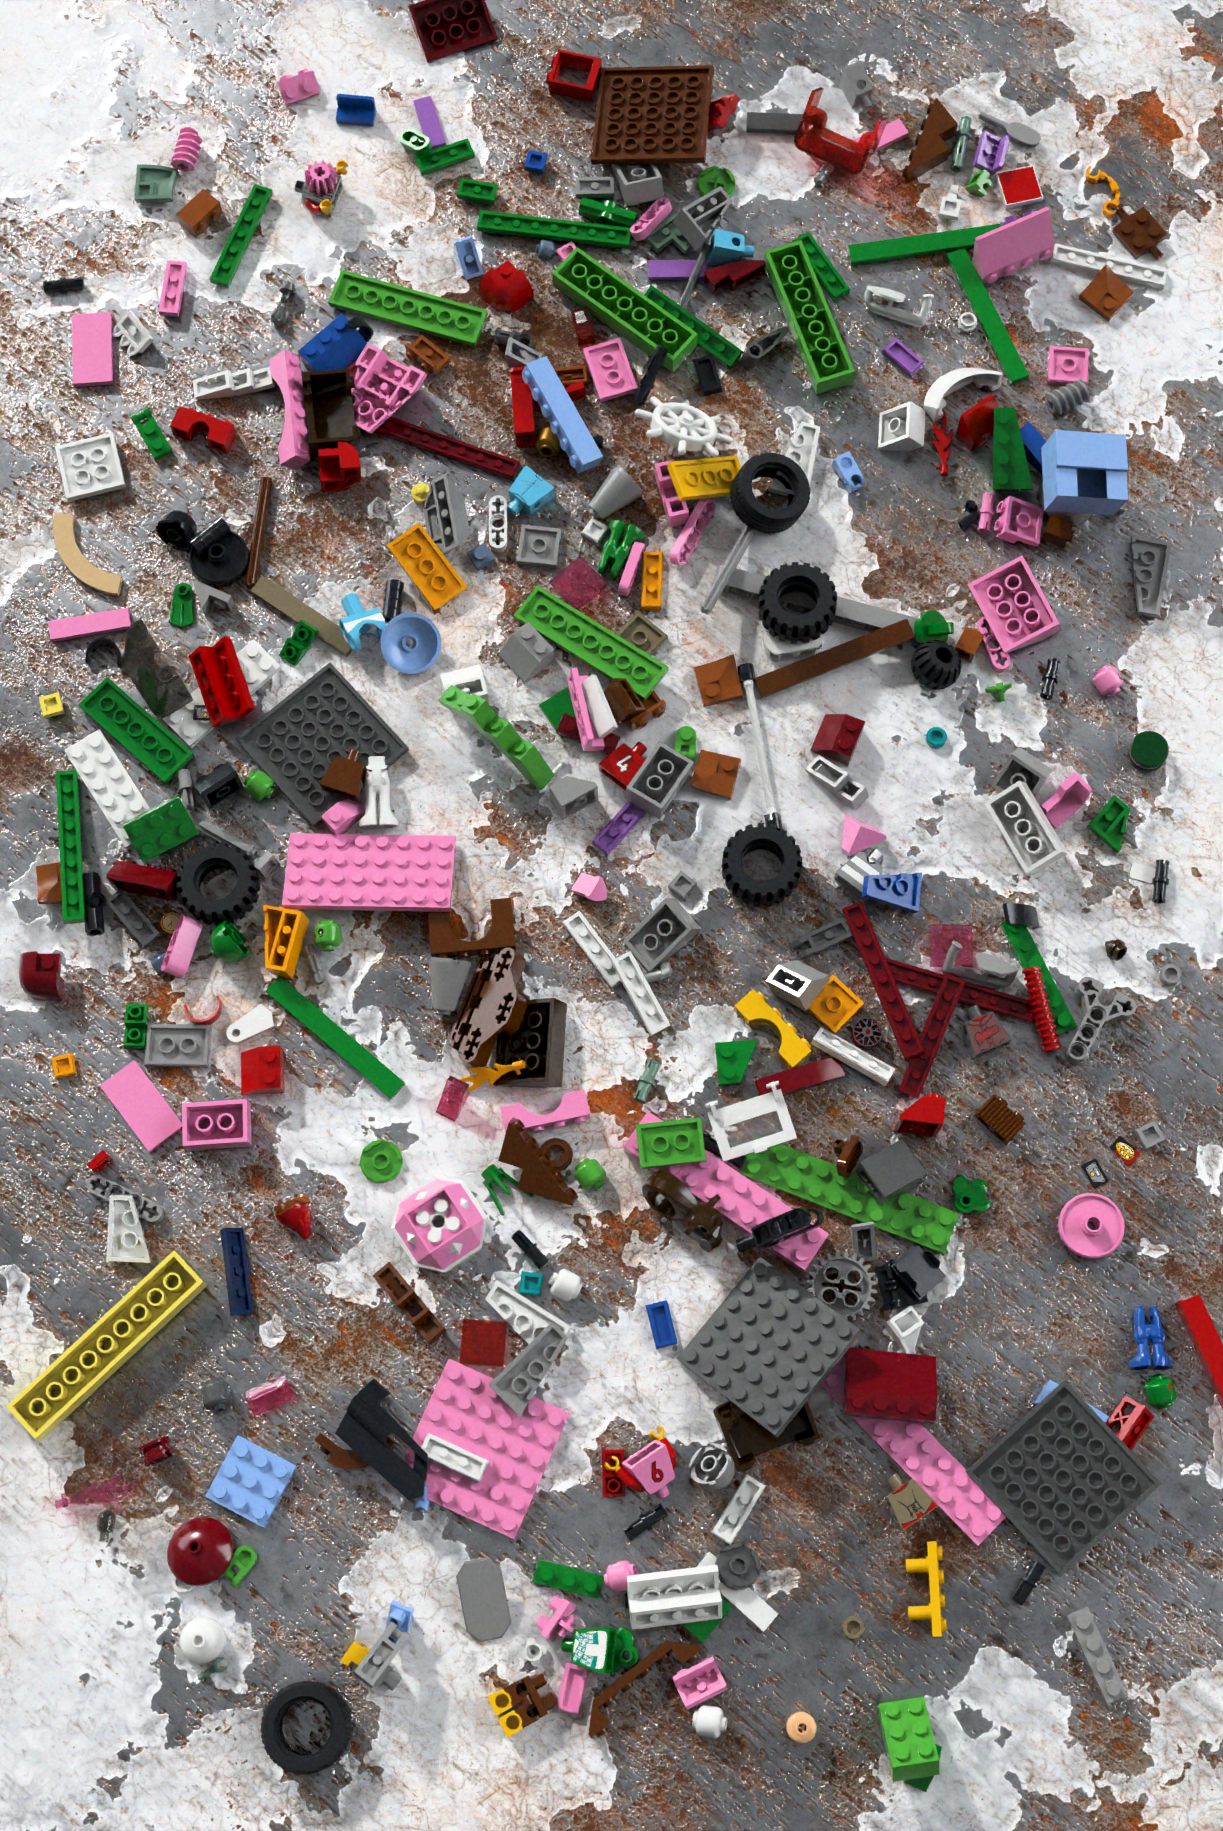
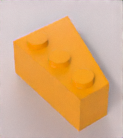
M263 905L266 942H264L265 968L275 976L293 979L309 918L301 911Z

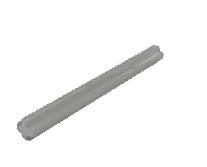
M749 526L742 532L701 604L700 611L706 615L711 613L754 537L755 530Z

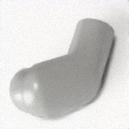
M663 962L659 965L660 970L643 974L648 984L661 981L670 976L673 971L671 964Z

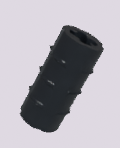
M218 516L189 539L188 542L193 550L200 555L220 538L224 537L230 531V527Z
M391 579L386 581L382 615L386 623L402 613L404 582Z

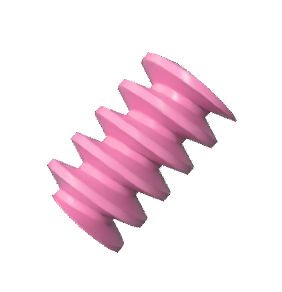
M190 127L180 129V135L178 136L171 161V166L181 171H193L195 169L194 164L197 163L198 151L201 149L200 145L203 142L196 130Z

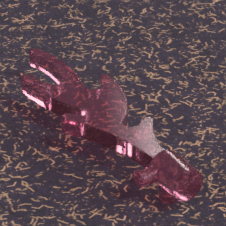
M121 1475L106 1481L98 1489H95L98 1485L95 1481L86 1490L69 1499L66 1498L65 1493L61 1494L62 1499L56 1500L55 1506L56 1509L68 1507L69 1504H84L88 1506L89 1503L85 1501L86 1497L98 1502L116 1501V1498L108 1496L109 1493L123 1492L134 1488L139 1483L135 1481L132 1484L117 1487L115 1483L123 1479Z

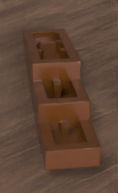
M390 1262L373 1275L375 1280L429 1345L447 1331Z

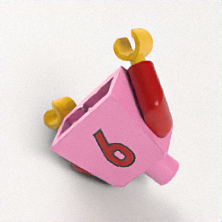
M657 1426L656 1429L659 1432V1436L655 1435L651 1429L649 1437L653 1442L622 1462L623 1467L619 1466V1460L615 1456H611V1459L615 1461L616 1466L610 1467L605 1462V1467L609 1471H615V1475L627 1487L639 1493L643 1491L649 1495L656 1493L658 1499H663L670 1493L666 1484L675 1478L676 1452L668 1439L663 1437L664 1428Z

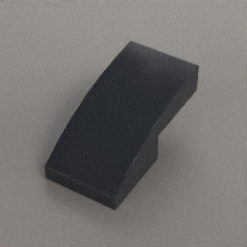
M1016 903L1003 904L1006 925L1014 928L1025 926L1030 929L1039 927L1036 907Z

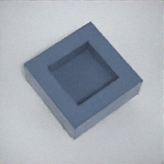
M485 543L467 552V556L477 571L495 562Z

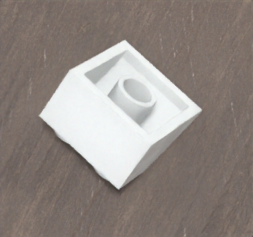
M910 401L881 412L879 418L878 449L909 452L923 447L926 410Z

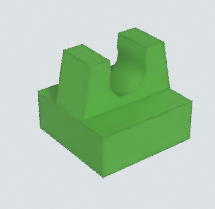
M985 169L974 174L965 189L970 194L974 192L980 197L985 196L987 192L983 186L987 189L992 185L988 178L990 174Z

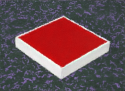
M1033 165L996 173L995 177L1005 209L1043 201V195Z

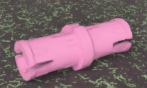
M986 492L982 496V506L978 512L980 519L977 531L978 533L982 532V534L990 533L991 520L995 514L993 507L996 496L993 493Z

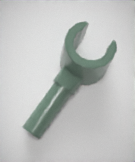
M217 1658L213 1666L197 1675L199 1681L217 1671L224 1672L227 1670L228 1665L223 1669L217 1667V1663L224 1658Z

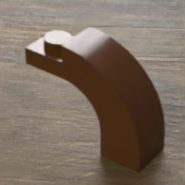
M321 1433L315 1438V1441L319 1443L317 1446L319 1450L326 1455L329 1452L332 1453L327 1460L332 1465L350 1471L372 1468L354 1450L340 1448ZM387 1437V1444L393 1450L397 1444Z

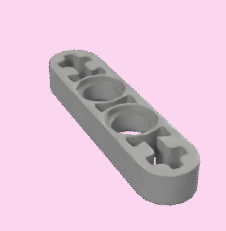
M92 1175L87 1180L86 1186L88 1191L108 1202L111 1191L117 1188L121 1190L122 1195H132L133 1198H139L141 1204L137 1208L138 1216L150 1223H158L164 1217V1210L159 1204L101 1175ZM100 1180V1184L107 1188L106 1192L100 1188L94 1190L93 1182ZM145 1205L151 1210L157 1208L158 1216L150 1218L151 1215L144 1211Z

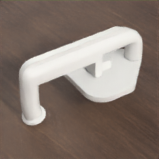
M867 286L864 302L875 314L915 327H922L926 323L934 295H922L924 300L919 315L892 306L894 301L903 302L906 295L887 288ZM874 293L882 297L883 300L889 301L888 305L873 301Z

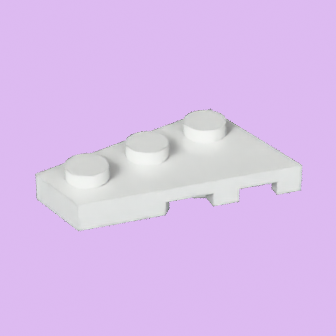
M110 1195L106 1261L151 1263L132 1195Z

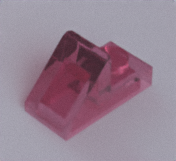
M450 1075L446 1081L436 1113L455 1122L470 1093L467 1092L469 1084Z

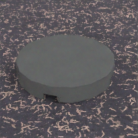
M740 1543L724 1547L718 1554L715 1565L718 1567L720 1582L733 1590L749 1588L755 1583L760 1574V1561L755 1551Z

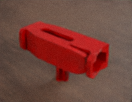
M525 366L510 369L516 447L518 448L535 446L533 411H541L539 403L532 399L530 387L523 381L522 371ZM521 440H530V443H522Z

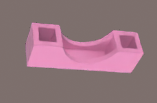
M585 1089L564 1093L559 1107L546 1115L533 1114L522 1103L500 1107L505 1133L508 1123L513 1117L523 1122L526 1132L532 1131V1133L545 1131L544 1128L552 1126L553 1129L563 1128L566 1126V1123L571 1122L582 1124L587 1122L586 1119H590Z

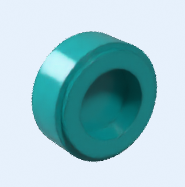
M940 727L929 729L926 734L928 746L935 749L944 746L947 739L945 730Z

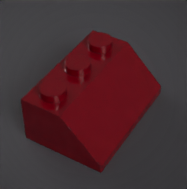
M125 859L124 862L117 860L106 876L115 890L122 888L124 892L172 902L176 901L178 894L176 883L179 880L177 879V871L175 869L164 868L163 870L158 869L152 864L145 863L143 866L138 865L135 861Z

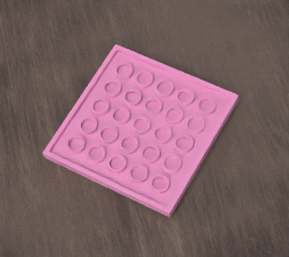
M448 1359L413 1439L422 1447L427 1434L430 1433L488 1460L489 1463L481 1481L478 1482L428 1458L425 1484L428 1486L427 1499L515 1539L570 1413L532 1396L519 1417L488 1385L493 1378ZM408 1447L403 1460L413 1468L415 1452Z

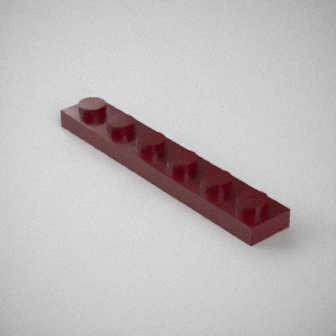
M947 973L945 974L919 1038L925 1054L910 1060L898 1092L915 1099L919 1098L966 982L965 980Z

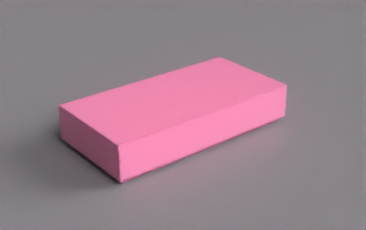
M566 1662L557 1710L579 1715L588 1674L587 1668Z

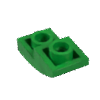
M300 620L292 637L287 638L279 656L292 665L297 666L312 645L319 630L306 621Z
M126 1004L124 1049L145 1050L148 1004Z

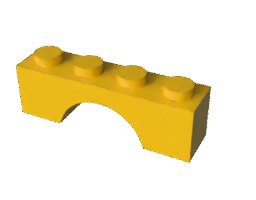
M754 989L751 990L734 1005L735 1013L748 1026L761 1023L772 1027L779 1035L781 1042L777 1057L788 1069L798 1067L811 1055V1045L806 1039H800L795 1034L797 1032L796 1029L789 1022L786 1024L781 1019V1013L775 1007L771 1008L766 1003L767 999L761 992L757 993Z

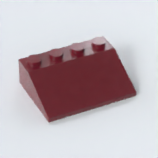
M424 0L409 5L407 8L413 30L427 63L498 39L485 0Z
M849 1348L847 1350L843 1402L844 1416L933 1424L936 1421V1356Z

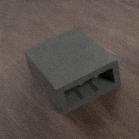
M903 1139L864 1159L859 1163L856 1170L880 1206L920 1185L927 1175L924 1164L917 1160L912 1148L908 1144L906 1145Z

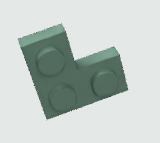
M675 214L656 227L645 238V241L657 253L672 242L684 255L693 249L691 244L674 225Z

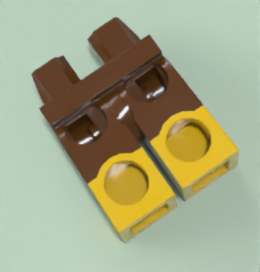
M542 1673L531 1677L528 1675L487 1697L496 1716L515 1705L518 1707L498 1718L507 1738L548 1714L547 1711L557 1704L552 1692L540 1698L537 1689L547 1684Z

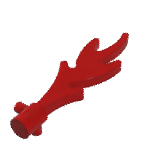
M942 411V428L939 429L936 422H933L934 434L939 442L933 441V446L936 448L942 464L936 466V470H940V476L946 477L948 476V465L946 462L951 454V450L944 451L951 444L953 429L948 434H945L947 421L945 412Z

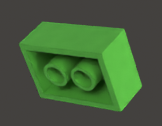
M924 1697L878 1704L879 1722L893 1782L939 1775V1757Z

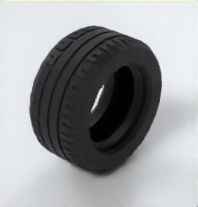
M772 452L755 455L745 462L731 484L730 499L734 512L743 523L755 531L768 534L785 531L794 525L807 508L810 499L808 478H806L807 476L801 467L785 455ZM778 470L790 479L794 486V495H788L787 507L770 509L756 500L752 492V481L759 477L775 478L786 489L792 490L785 478L781 475H776Z
M318 1681L297 1682L281 1689L269 1701L262 1717L260 1731L262 1732V1744H264V1749L267 1751V1755L270 1756L269 1758L283 1770L294 1774L316 1773L335 1763L344 1753L351 1737L352 1718L346 1701L334 1688ZM302 1700H312L322 1705L328 1713L331 1722L330 1736L325 1746L313 1754H301L291 1749L285 1741L282 1731L283 1719L288 1709L296 1702Z

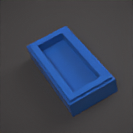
M667 1300L646 1305L656 1349L678 1344Z

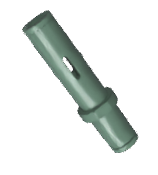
M969 116L961 117L958 131L955 134L956 144L951 166L953 172H961L963 168L967 142L971 137L969 133L971 118Z

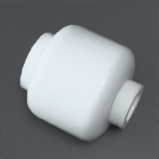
M561 1269L558 1273L554 1272L548 1282L551 1285V1294L566 1302L571 1299L575 1300L582 1288L580 1277L566 1269Z
M702 1705L699 1710L696 1709L694 1712L692 1728L696 1729V1733L699 1736L717 1739L721 1731H726L728 1719L724 1717L721 1708Z

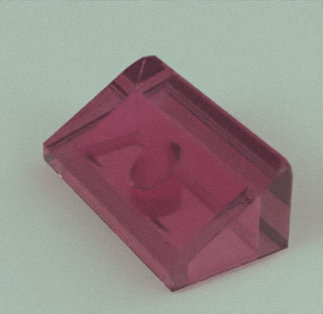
M282 1374L245 1392L246 1400L254 1416L296 1398L286 1374Z

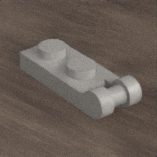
M393 1621L353 1672V1675L370 1688L373 1687L410 1637L407 1632L403 1633L396 1628L398 1625ZM392 1636L398 1641L394 1644L388 1638Z

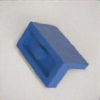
M337 94L336 123L374 127L376 117L374 97Z

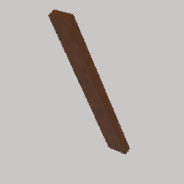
M904 619L756 677L755 682L761 697L764 698L910 641L915 636L908 619Z

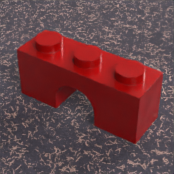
M179 406L170 424L173 435L192 441L194 435L199 431L209 432L206 437L209 448L228 454L237 435L235 427L230 421L216 419L208 413H199L191 407Z

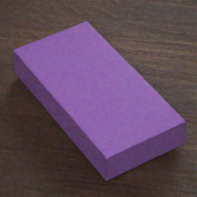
M897 338L882 351L883 355L910 378L925 363Z

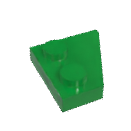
M1114 795L1087 825V828L1118 853L1122 848L1121 841L1123 834H1125L1126 820L1128 819L1130 808Z
M756 1040L715 1043L719 1086L740 1085L756 1046Z

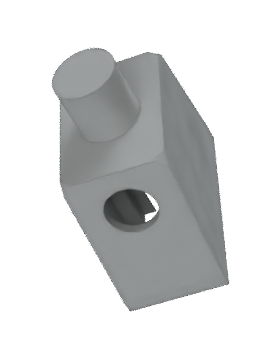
M860 60L845 66L839 81L842 92L851 107L860 106L862 112L870 110L873 107L870 101L873 87L862 61Z

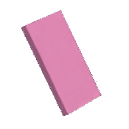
M111 312L72 315L74 387L113 384Z
M135 1060L100 1085L149 1153L182 1129L180 1119Z

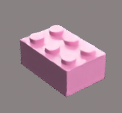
M247 1099L182 1103L183 1147L187 1151L251 1147V1104Z

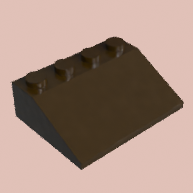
M556 998L526 1000L527 1009L518 1031L512 1035L504 1032L497 1035L495 1063L500 1065H512L513 1062L524 1060L525 1068L519 1069L521 1072L519 1075L514 1070L505 1073L494 1082V1085L529 1088L562 1087L567 1004Z

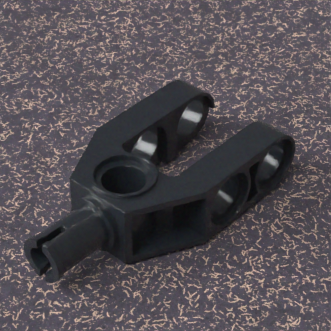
M795 1208L751 1228L752 1234L736 1240L737 1249L743 1253L756 1246L757 1248H767L792 1239L821 1226L824 1220L823 1214L816 1208ZM810 1212H814L817 1215V1222L813 1225L810 1224L812 1219Z

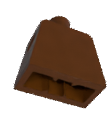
M349 750L346 759L336 756L320 782L322 791L360 802L366 772L364 765L358 763L361 753Z

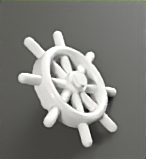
M653 396L650 398V403L656 407L653 413L641 409H636L634 412L635 416L650 421L651 430L646 432V436L648 438L659 437L664 442L670 444L671 447L668 453L672 455L674 451V457L684 455L686 450L706 451L716 458L719 452L713 447L715 440L726 444L733 443L732 437L717 433L716 424L721 422L720 416L709 417L703 411L690 406V402L687 399L683 400L682 403H662Z

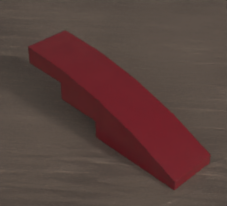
M831 1057L788 1069L754 1082L759 1096L772 1092L771 1088H766V1084L776 1081L779 1082L776 1089H781L783 1096L798 1093L803 1089L820 1086L824 1082L841 1079L845 1076L840 1060Z

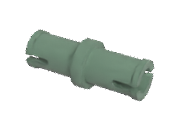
M648 1060L643 1075L639 1077V1085L633 1096L634 1101L642 1102V1104L646 1103L650 1089L655 1085L654 1079L661 1066L659 1062Z

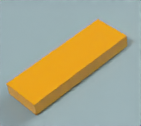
M643 551L641 610H661L663 552Z

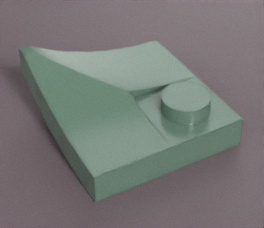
M137 164L134 195L136 203L173 202L179 171L166 166Z

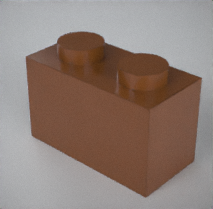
M203 189L177 213V217L182 227L194 237H198L207 230L210 224L220 218L223 211L220 202Z

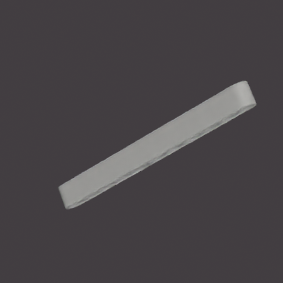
M719 565L717 567L713 583L715 582L717 576L719 575L724 565ZM736 568L723 592L759 602L760 587L763 585V580L766 576ZM799 591L789 592L778 600L782 608L802 614L812 611L817 606L811 596ZM837 596L833 622L867 632H874L908 619L914 634V624L919 618ZM915 638L907 641V643L921 645V642H917Z

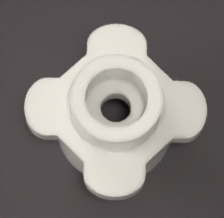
M529 1638L526 1641L527 1645L524 1650L520 1651V1657L529 1660L533 1666H538L540 1658L547 1652V1648L545 1645L538 1644L534 1638Z

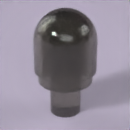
M104 1510L98 1515L96 1528L100 1532L99 1542L108 1543L109 1533H113V1529H115L116 1516L111 1510Z

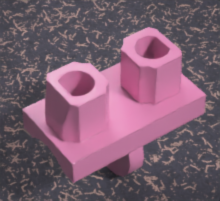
M553 1597L548 1606L555 1611L552 1618L549 1619L542 1615L536 1622L537 1627L542 1631L541 1634L552 1642L558 1635L563 1638L567 1631L574 1634L575 1629L571 1625L576 1618L572 1614L577 1608L566 1599L562 1600L558 1597Z

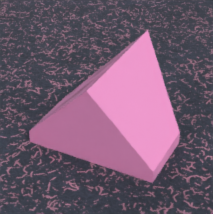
M845 814L841 848L849 856L887 839L886 835L879 829Z

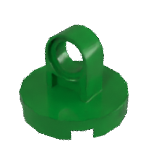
M934 610L922 612L920 618L914 624L915 639L917 642H921V644H925L930 640L947 642L948 635L954 633V623L946 622L944 616Z

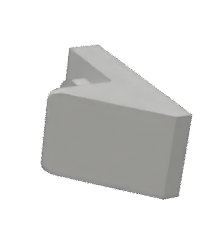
M511 337L508 338L505 358L509 369L518 365L523 367L529 362L542 358V354Z
M195 580L194 586L205 616L212 604L219 609L226 608L231 610L233 608L234 601L231 595Z

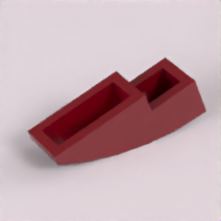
M744 260L714 267L704 272V284L711 294L726 286H729L734 291L764 275L766 262L764 260Z

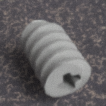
M1081 378L1067 384L1065 387L1062 386L1058 390L1052 391V393L1045 394V403L1048 410L1052 414L1055 411L1058 415L1062 414V409L1067 412L1069 411V406L1074 409L1076 408V403L1080 406L1083 404V400L1086 403L1090 401L1088 387Z

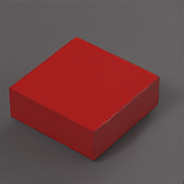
M102 1150L87 1166L98 1174L112 1161V1158Z

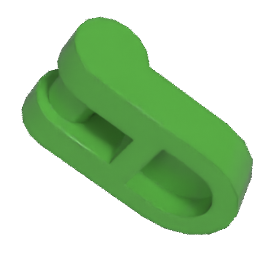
M683 726L676 733L675 751L694 761L696 732L692 727ZM681 748H689V752L681 751Z
M241 1546L233 1553L228 1569L221 1576L222 1578L226 1577L232 1587L236 1588L257 1562L258 1556L255 1549L250 1546ZM234 1565L241 1569L237 1574L231 1570Z

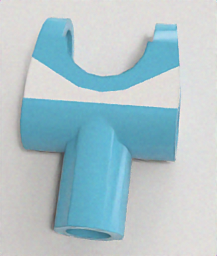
M354 593L347 594L342 598L341 604L348 617L339 619V627L353 651L360 650L361 642L359 638L366 634L374 635L378 640H381L386 623L380 610L375 608L365 611L357 594Z

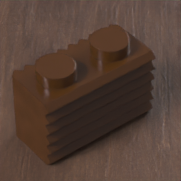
M993 1094L975 1113L974 1117L1007 1145L1026 1123L1023 1121L1024 1117L1019 1112H1013L1007 1107L1008 1103L1001 1096L996 1097Z

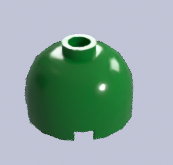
M225 920L212 931L210 936L212 948L210 951L216 959L220 958L224 962L235 963L251 953L249 945L245 947L242 940H246L245 937L231 922L227 925V920Z

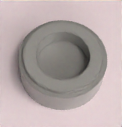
M1174 964L1165 965L1159 972V979L1166 986L1176 985L1182 977L1180 968Z

